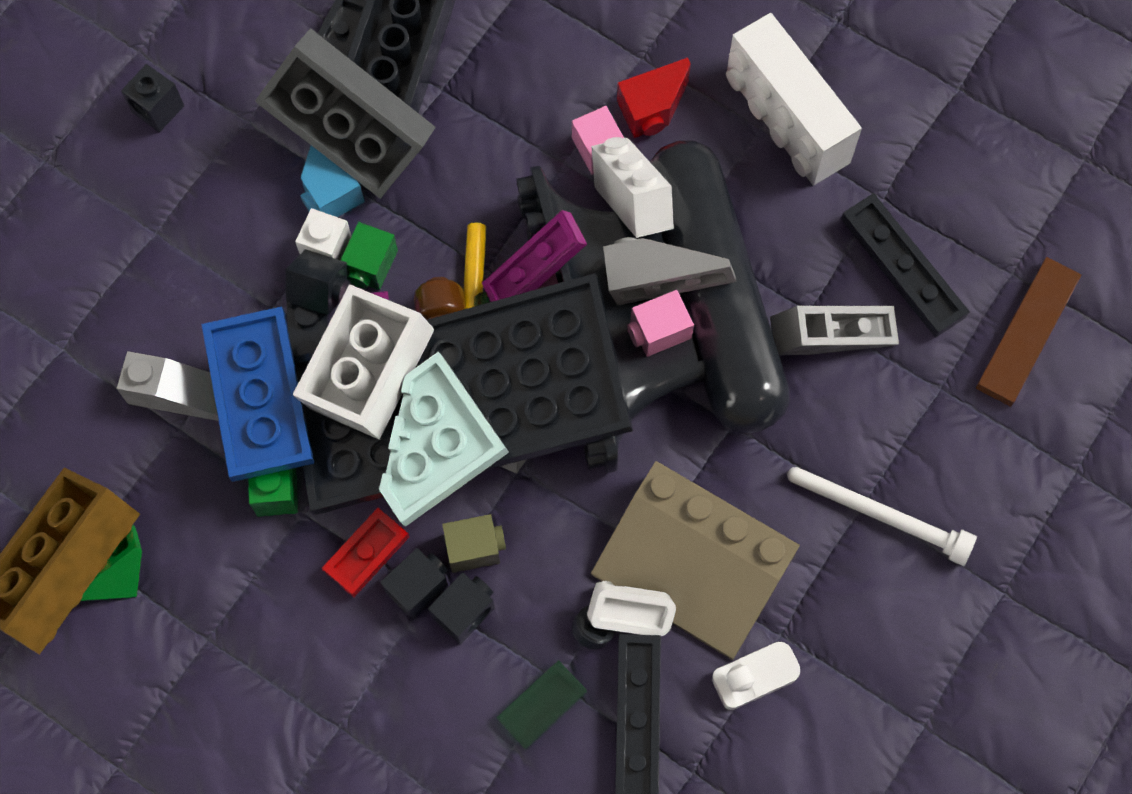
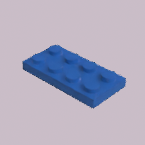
M277 307L201 324L230 480L234 482L314 464L303 404L293 396L298 385V378L283 308Z

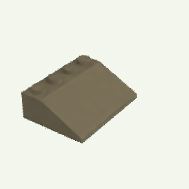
M655 461L622 516L591 575L600 581H609L615 586H627L667 593L676 606L672 624L729 659L734 660L792 562L800 545Z

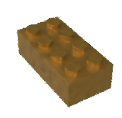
M64 467L0 553V630L40 655L45 646L54 639L58 628L71 610L79 604L83 593L96 575L104 569L107 560L121 540L129 534L132 525L140 513L108 488Z

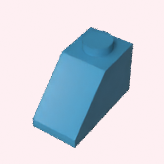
M310 146L301 175L305 193L300 195L308 211L312 208L339 217L364 203L363 193L358 181L313 146Z

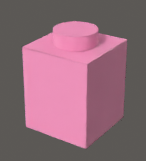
M607 106L572 120V140L591 175H593L591 146L602 144L607 139L613 137L624 138Z
M677 290L633 307L631 323L627 324L635 347L642 346L647 357L690 340L694 324Z

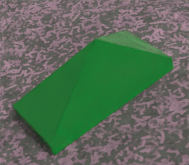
M132 525L129 534L121 540L111 554L104 569L96 575L83 593L81 601L137 597L142 549L134 525Z

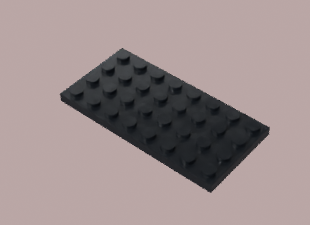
M595 273L427 320L433 327L434 332L417 366L439 352L509 451L508 454L485 470L633 431L599 279ZM315 351L293 357L298 383ZM403 394L380 440L310 410L303 404L314 464L303 466L309 506L312 513L318 515L384 497L379 487L382 474L386 473L391 452L388 447L395 416H399Z

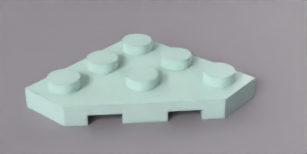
M439 352L404 376L401 393H403L399 416H395L388 447L391 452L386 473L382 474L379 487L387 503L404 526L409 525L509 453Z

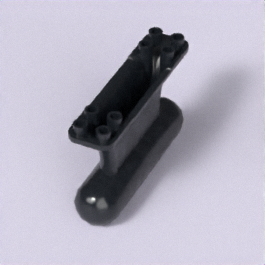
M680 140L661 147L653 156L650 163L672 187L674 229L638 238L633 235L614 211L588 209L562 197L552 187L541 166L530 167V176L516 178L519 192L517 199L521 216L526 218L528 241L561 210L571 212L587 243L583 249L555 274L558 283L594 273L597 275L631 421L645 407L671 391L701 381L704 382L709 403L716 418L723 426L735 432L758 433L774 425L785 414L790 402L788 383L719 159L710 147L695 140ZM627 237L644 238L729 259L736 276V282L679 293L694 324L690 340L648 357L642 346L635 347L627 329V324L631 323L632 308L652 299L623 305L616 304L608 288L603 246L612 245L617 240ZM623 434L590 442L583 446L589 470L604 466L606 474L617 471L618 449Z

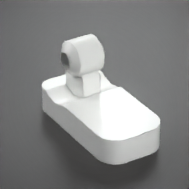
M609 581L597 582L595 585L587 616L595 628L640 635L664 636L671 629L676 606L665 592L615 586Z
M776 642L730 664L717 668L712 675V682L724 707L728 710H735L794 683L800 674V666L790 646L784 642Z

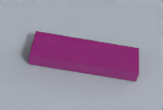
M561 210L482 282L491 302L536 290L587 245L571 212Z

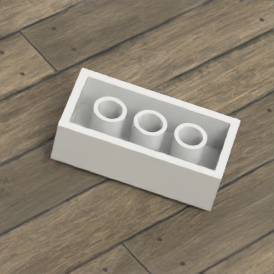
M769 13L733 34L726 72L728 82L735 91L740 90L748 100V106L752 114L757 119L762 118L770 129V135L775 144L780 148L784 147L792 157V164L798 174L802 177L806 176L814 186L850 164L862 127L773 14Z

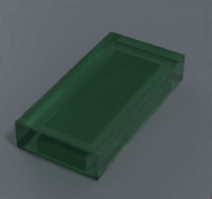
M558 660L497 717V720L526 751L587 694V690Z

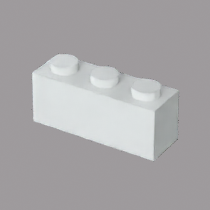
M621 137L609 138L602 144L591 146L595 188L633 235L638 238L674 229L672 187L628 138Z

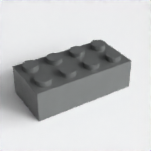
M311 28L294 46L255 100L262 108L380 199L423 148L435 129L434 125Z

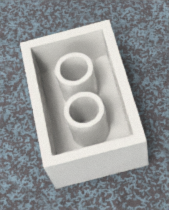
M349 284L293 396L310 410L380 440L403 394L401 389L404 376L416 368L434 329L421 313Z

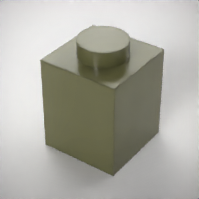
M491 514L442 524L452 573L500 564L498 551L506 550L502 525L494 527Z

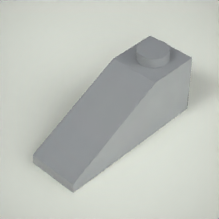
M627 237L617 240L612 245L603 246L608 288L617 305L657 298L675 290L678 293L736 282L732 265L729 259L644 238Z
M795 306L770 316L772 334L779 355H811L889 347L899 344L894 306Z
M127 351L116 389L128 404L219 421L210 372L167 358Z

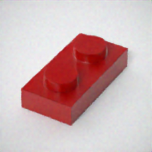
M377 508L322 569L355 598L409 539V534L380 508Z

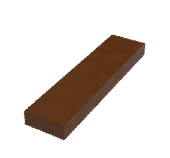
M1048 257L1045 258L975 389L1010 407L1014 404L1082 274Z

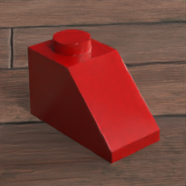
M688 58L618 82L617 103L634 138L644 134L646 136L655 135L666 126H669L689 82L691 63Z

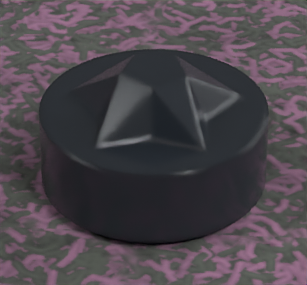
M586 606L580 610L573 620V635L586 648H603L613 638L616 631L593 627L587 616L589 606Z

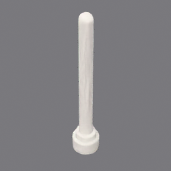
M798 467L790 468L787 473L788 480L794 484L943 548L942 553L949 555L948 560L965 566L977 539V536L962 529L960 533L954 530L951 533L943 531Z

